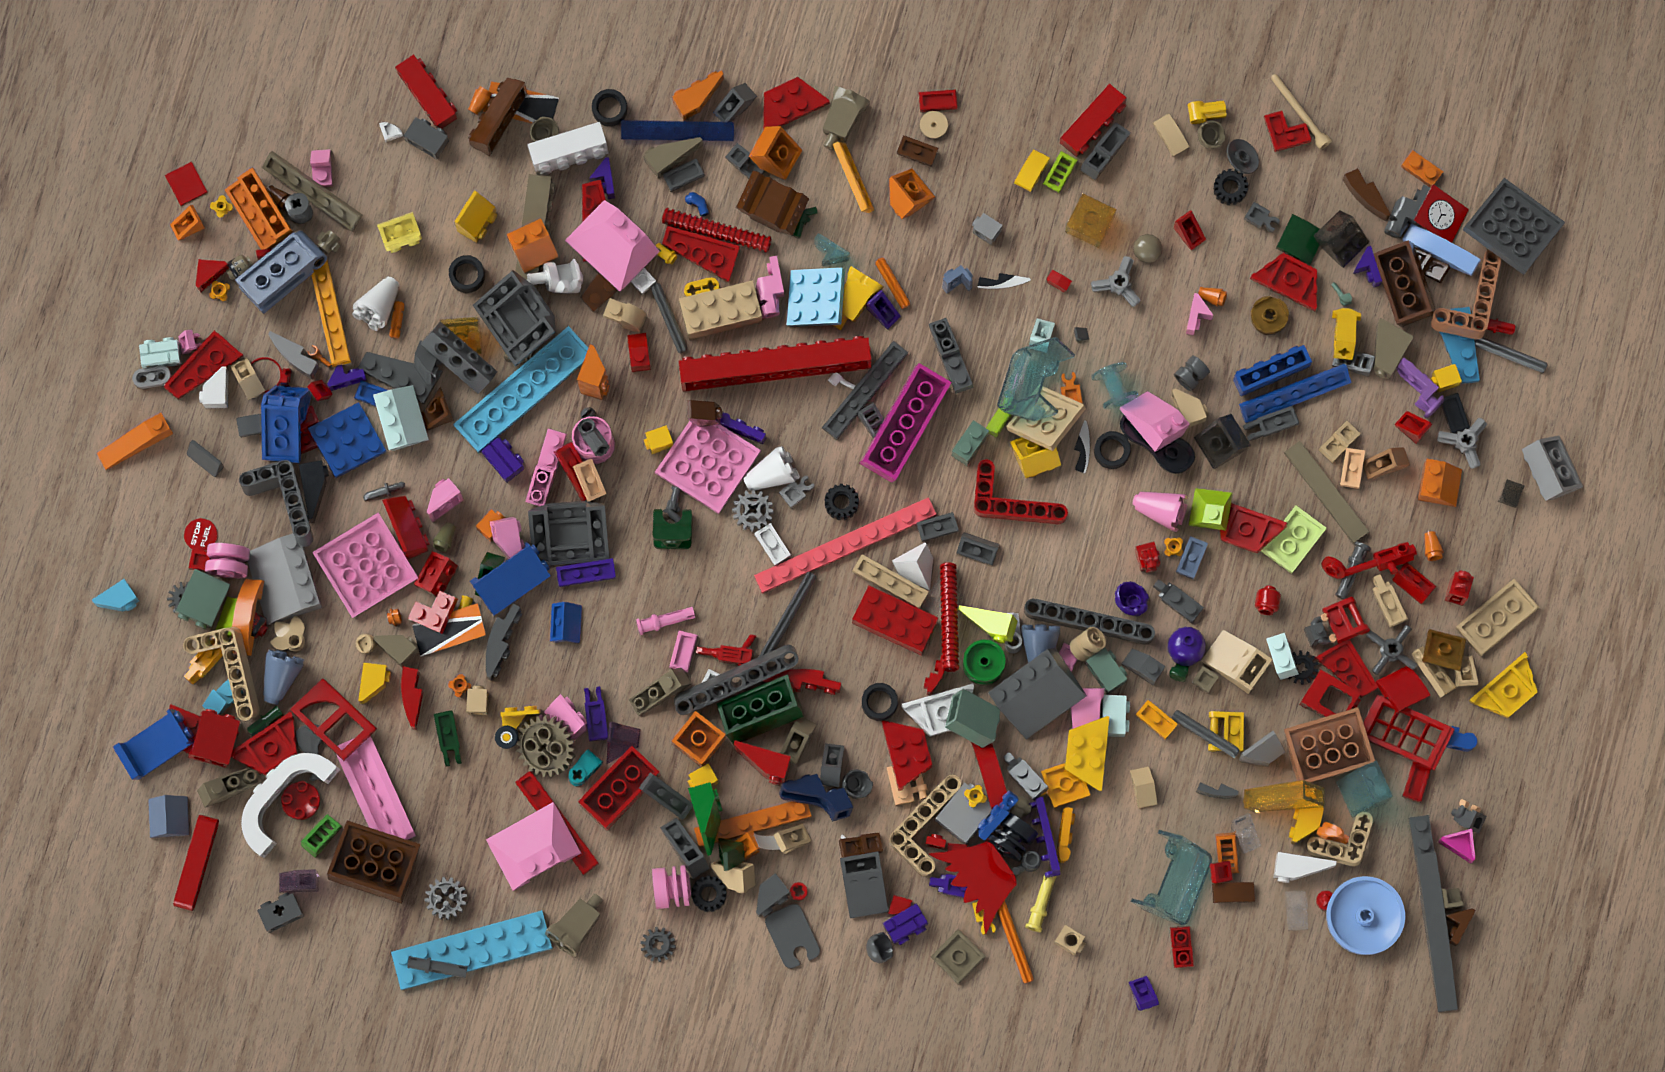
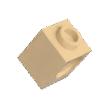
M472 686V689H468L466 710L468 715H487L489 692L487 689H484V686Z
M1067 925L1063 927L1054 943L1072 955H1075L1076 952L1081 953L1086 945L1083 942L1085 936ZM1069 936L1075 937L1077 944L1069 946L1066 943V938Z

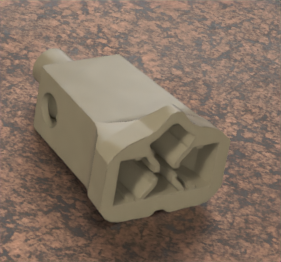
M838 86L834 88L833 102L823 126V133L828 135L823 146L829 150H834L832 144L838 142V139L844 142L847 141L859 116L866 111L870 104V101L852 90Z
M593 894L587 903L580 898L560 921L546 929L545 935L560 950L567 952L573 957H577L582 942L599 920L600 913L596 909L603 902V899L597 894Z

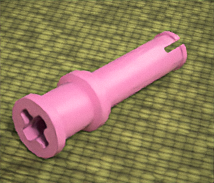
M693 607L659 616L653 614L651 617L642 620L638 618L636 623L641 636L644 632L659 631L660 627L694 619L695 614Z

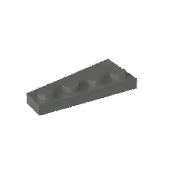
M366 352L357 367L363 369L365 374L394 389L413 385L417 400L422 404H425L443 373L442 370H439L437 378H433L431 385H428L415 369L414 363Z

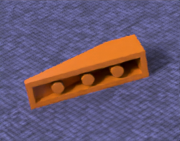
M159 413L99 451L97 455L105 470H108L167 438L173 432L163 414Z

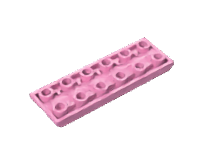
M370 736L345 761L337 755L369 828L406 840L415 837V832L372 737ZM352 740L342 743L338 747L343 750Z

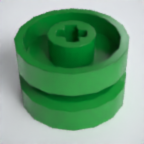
M991 640L975 641L968 646L964 653V674L976 685L986 686L995 683L1004 673L1006 661L1004 651L997 643ZM981 660H982L983 662H984L985 660L988 661V662H987L986 665H983V664L981 663Z

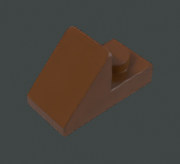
M1471 908L1446 915V920L1457 925V927H1452L1448 935L1451 938L1450 944L1458 945L1476 911L1475 909Z

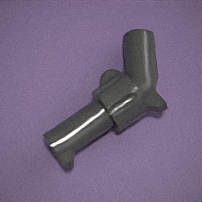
M671 486L673 492L663 512L667 513L677 523L681 519L676 513L680 511L679 503L677 502L681 489Z

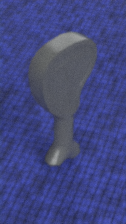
M306 725L300 727L296 731V740L300 749L304 753L319 755V745L322 740ZM313 773L312 776L309 778L311 781H315V780H317V779H319L320 781H322V780H321L316 774H314V773Z

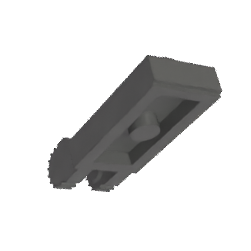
M1293 406L1259 417L1257 420L1243 425L1244 430H1250L1259 425L1261 431L1252 433L1247 437L1249 441H1252L1262 436L1266 437L1299 425V420Z

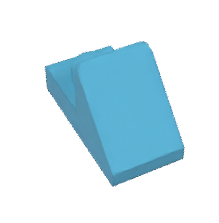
M229 679L216 691L214 689L211 691L202 705L205 709L215 710L218 715H221L234 703Z

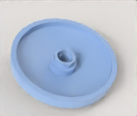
M1362 876L1344 882L1335 890L1327 905L1326 920L1332 937L1341 947L1359 955H1374L1391 947L1400 937L1405 924V908L1401 897L1391 885L1378 878Z

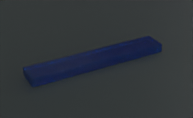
M621 120V139L688 140L700 137L703 141H734V122Z

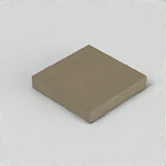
M959 929L931 956L958 985L986 957Z

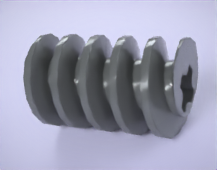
M294 193L286 199L285 208L294 223L304 224L312 219L313 210L303 193Z

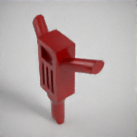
M749 635L741 648L721 645L720 648L712 649L697 646L696 654L712 656L718 659L719 662L740 666L753 660L754 651L749 649L757 636Z

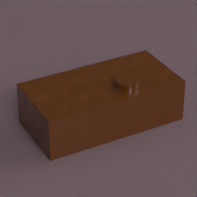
M1407 240L1373 253L1396 324L1404 327L1433 316L1436 309L1414 243Z

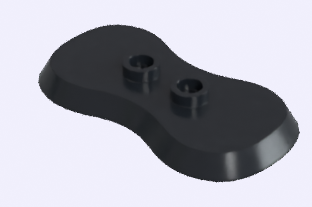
M1122 416L1120 428L1124 436L1131 442L1148 450L1164 471L1171 474H1179L1192 466L1195 461V452L1187 441L1178 438L1155 452L1126 416Z

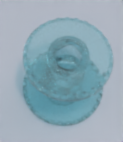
M1125 362L1106 366L1091 376L1093 381L1103 379L1110 396V400L1102 405L1104 409L1122 406L1138 397V391H1126L1119 372L1127 367Z

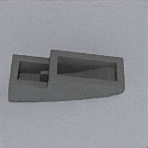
M1115 122L1083 162L1080 170L1096 181L1131 132Z

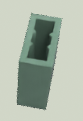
M195 569L175 611L178 614L177 617L187 622L189 619L195 621V625L202 629L211 628L230 584Z
M962 689L952 696L945 728L984 748L996 739V729L1000 722V710L993 704Z

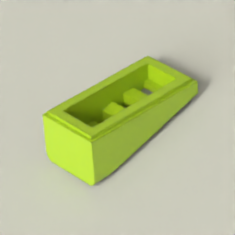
M1061 151L1043 185L1060 193L1078 160ZM1061 159H1064V160L1070 162V163H1071L1070 167L1067 166L1066 164L1060 162ZM1060 165L1061 167L1067 169V172L1064 173L1063 171L1057 169V166ZM1057 172L1058 174L1064 177L1063 179H1060L1054 176L1053 173ZM1050 178L1059 182L1060 185L1057 186L1049 181Z

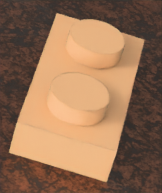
M1346 448L1340 486L1359 489L1365 456L1364 450Z
M592 459L573 466L587 502L606 494Z

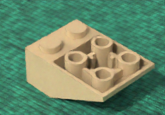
M1223 630L1201 661L1249 694L1273 659L1254 646Z

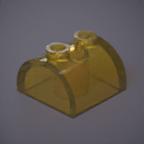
M479 317L440 319L441 323L463 340L477 354H482Z

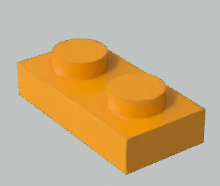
M1149 700L1145 702L1135 715L1165 740L1178 725Z

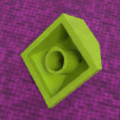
M1195 488L1188 525L1226 530L1233 493Z

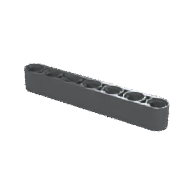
M1034 598L1029 599L1024 606L1025 615L1030 619L1082 631L1087 630L1089 627H1096L1104 636L1140 644L1151 643L1155 636V630L1151 625ZM1036 605L1038 611L1031 613L1028 610V606ZM1048 609H1054L1057 612V615L1055 617H1050L1047 615L1046 611ZM1068 613H1072L1075 615L1076 619L1074 621H1068L1065 618V615ZM1090 617L1095 623L1088 626L1085 624L1084 619ZM1111 622L1113 628L1107 630L1103 627V623ZM1129 626L1132 629V633L1125 634L1122 628ZM1147 630L1151 633V637L1143 638L1141 632Z
M784 645L678 693L674 698L677 713L680 715L690 714L794 667L799 659L795 647ZM788 653L794 654L790 659L784 658ZM771 661L776 662L772 667L767 666ZM753 669L758 670V673L754 675L749 674ZM735 677L741 678L739 682H732V679ZM717 685L723 686L721 690H714ZM699 693L706 694L701 699L696 697ZM681 701L688 702L686 706L679 705Z

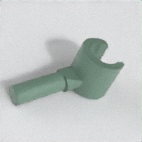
M1333 282L1331 286L1337 292L1341 305L1352 304L1351 294H1343L1337 284Z

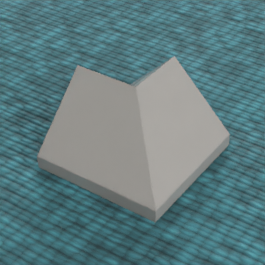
M1272 731L1245 750L1239 760L1242 763L1269 766L1271 762L1284 754L1285 751L1275 732Z

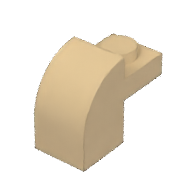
M610 298L603 317L618 322L622 325V328L639 334L645 322L646 313L630 303L625 304Z

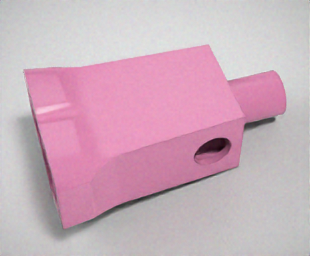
M1082 688L1087 697L1070 708L1072 729L1100 719V703L1104 697L1105 688Z

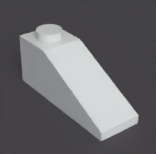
M1278 852L1273 878H1278L1279 882L1289 883V880L1293 881L1334 868L1336 861Z

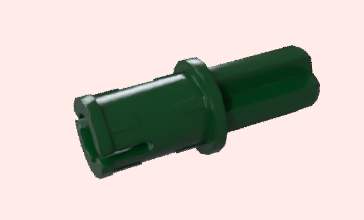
M276 705L265 715L262 716L261 714V718L247 727V731L253 737L284 714Z

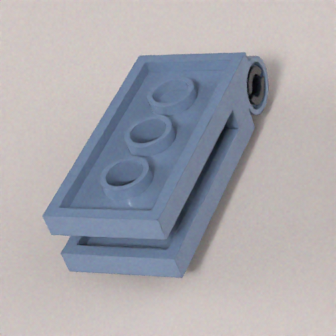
M303 231L293 232L235 279V281L239 285L240 290L264 314L314 273L313 269L315 270L323 266L327 256Z

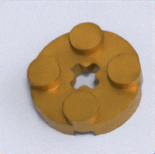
M1264 296L1253 305L1251 322L1264 335L1280 332L1288 322V307L1279 298ZM1266 311L1275 314L1272 320L1265 317Z

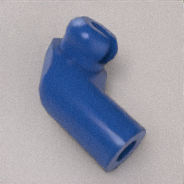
M695 192L686 195V203L698 206L701 217L709 215L705 198Z

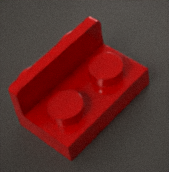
M432 551L414 585L437 597L439 591L445 592L458 565L450 558Z

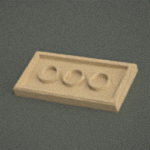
M1513 579L1456 626V629L1481 657L1540 607L1519 583Z

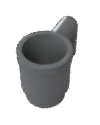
M1035 851L1026 852L1021 859V864L1012 869L1015 877L1025 870L1028 872L1036 871L1041 864L1039 854Z

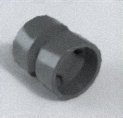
M1192 355L1185 362V367L1181 366L1174 373V377L1185 389L1192 391L1199 384L1198 380H1203L1210 373V370L1198 357Z

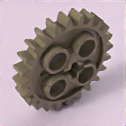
M540 714L537 718L535 716L530 718V721L524 722L525 726L519 728L521 732L518 733L520 740H518L517 745L520 748L516 752L522 753L519 759H525L523 766L529 764V771L535 769V775L541 772L543 777L547 776L548 773L550 777L554 776L555 773L559 775L562 773V770L568 769V766L573 763L571 759L576 757L572 753V751L577 749V747L572 746L576 739L570 738L573 732L567 731L569 725L562 726L564 720L557 722V716L550 719L549 714L544 717ZM544 729L549 732V736L544 733ZM531 740L535 742L536 748L532 746ZM556 744L560 745L561 751L557 749ZM543 755L548 758V762L544 760Z

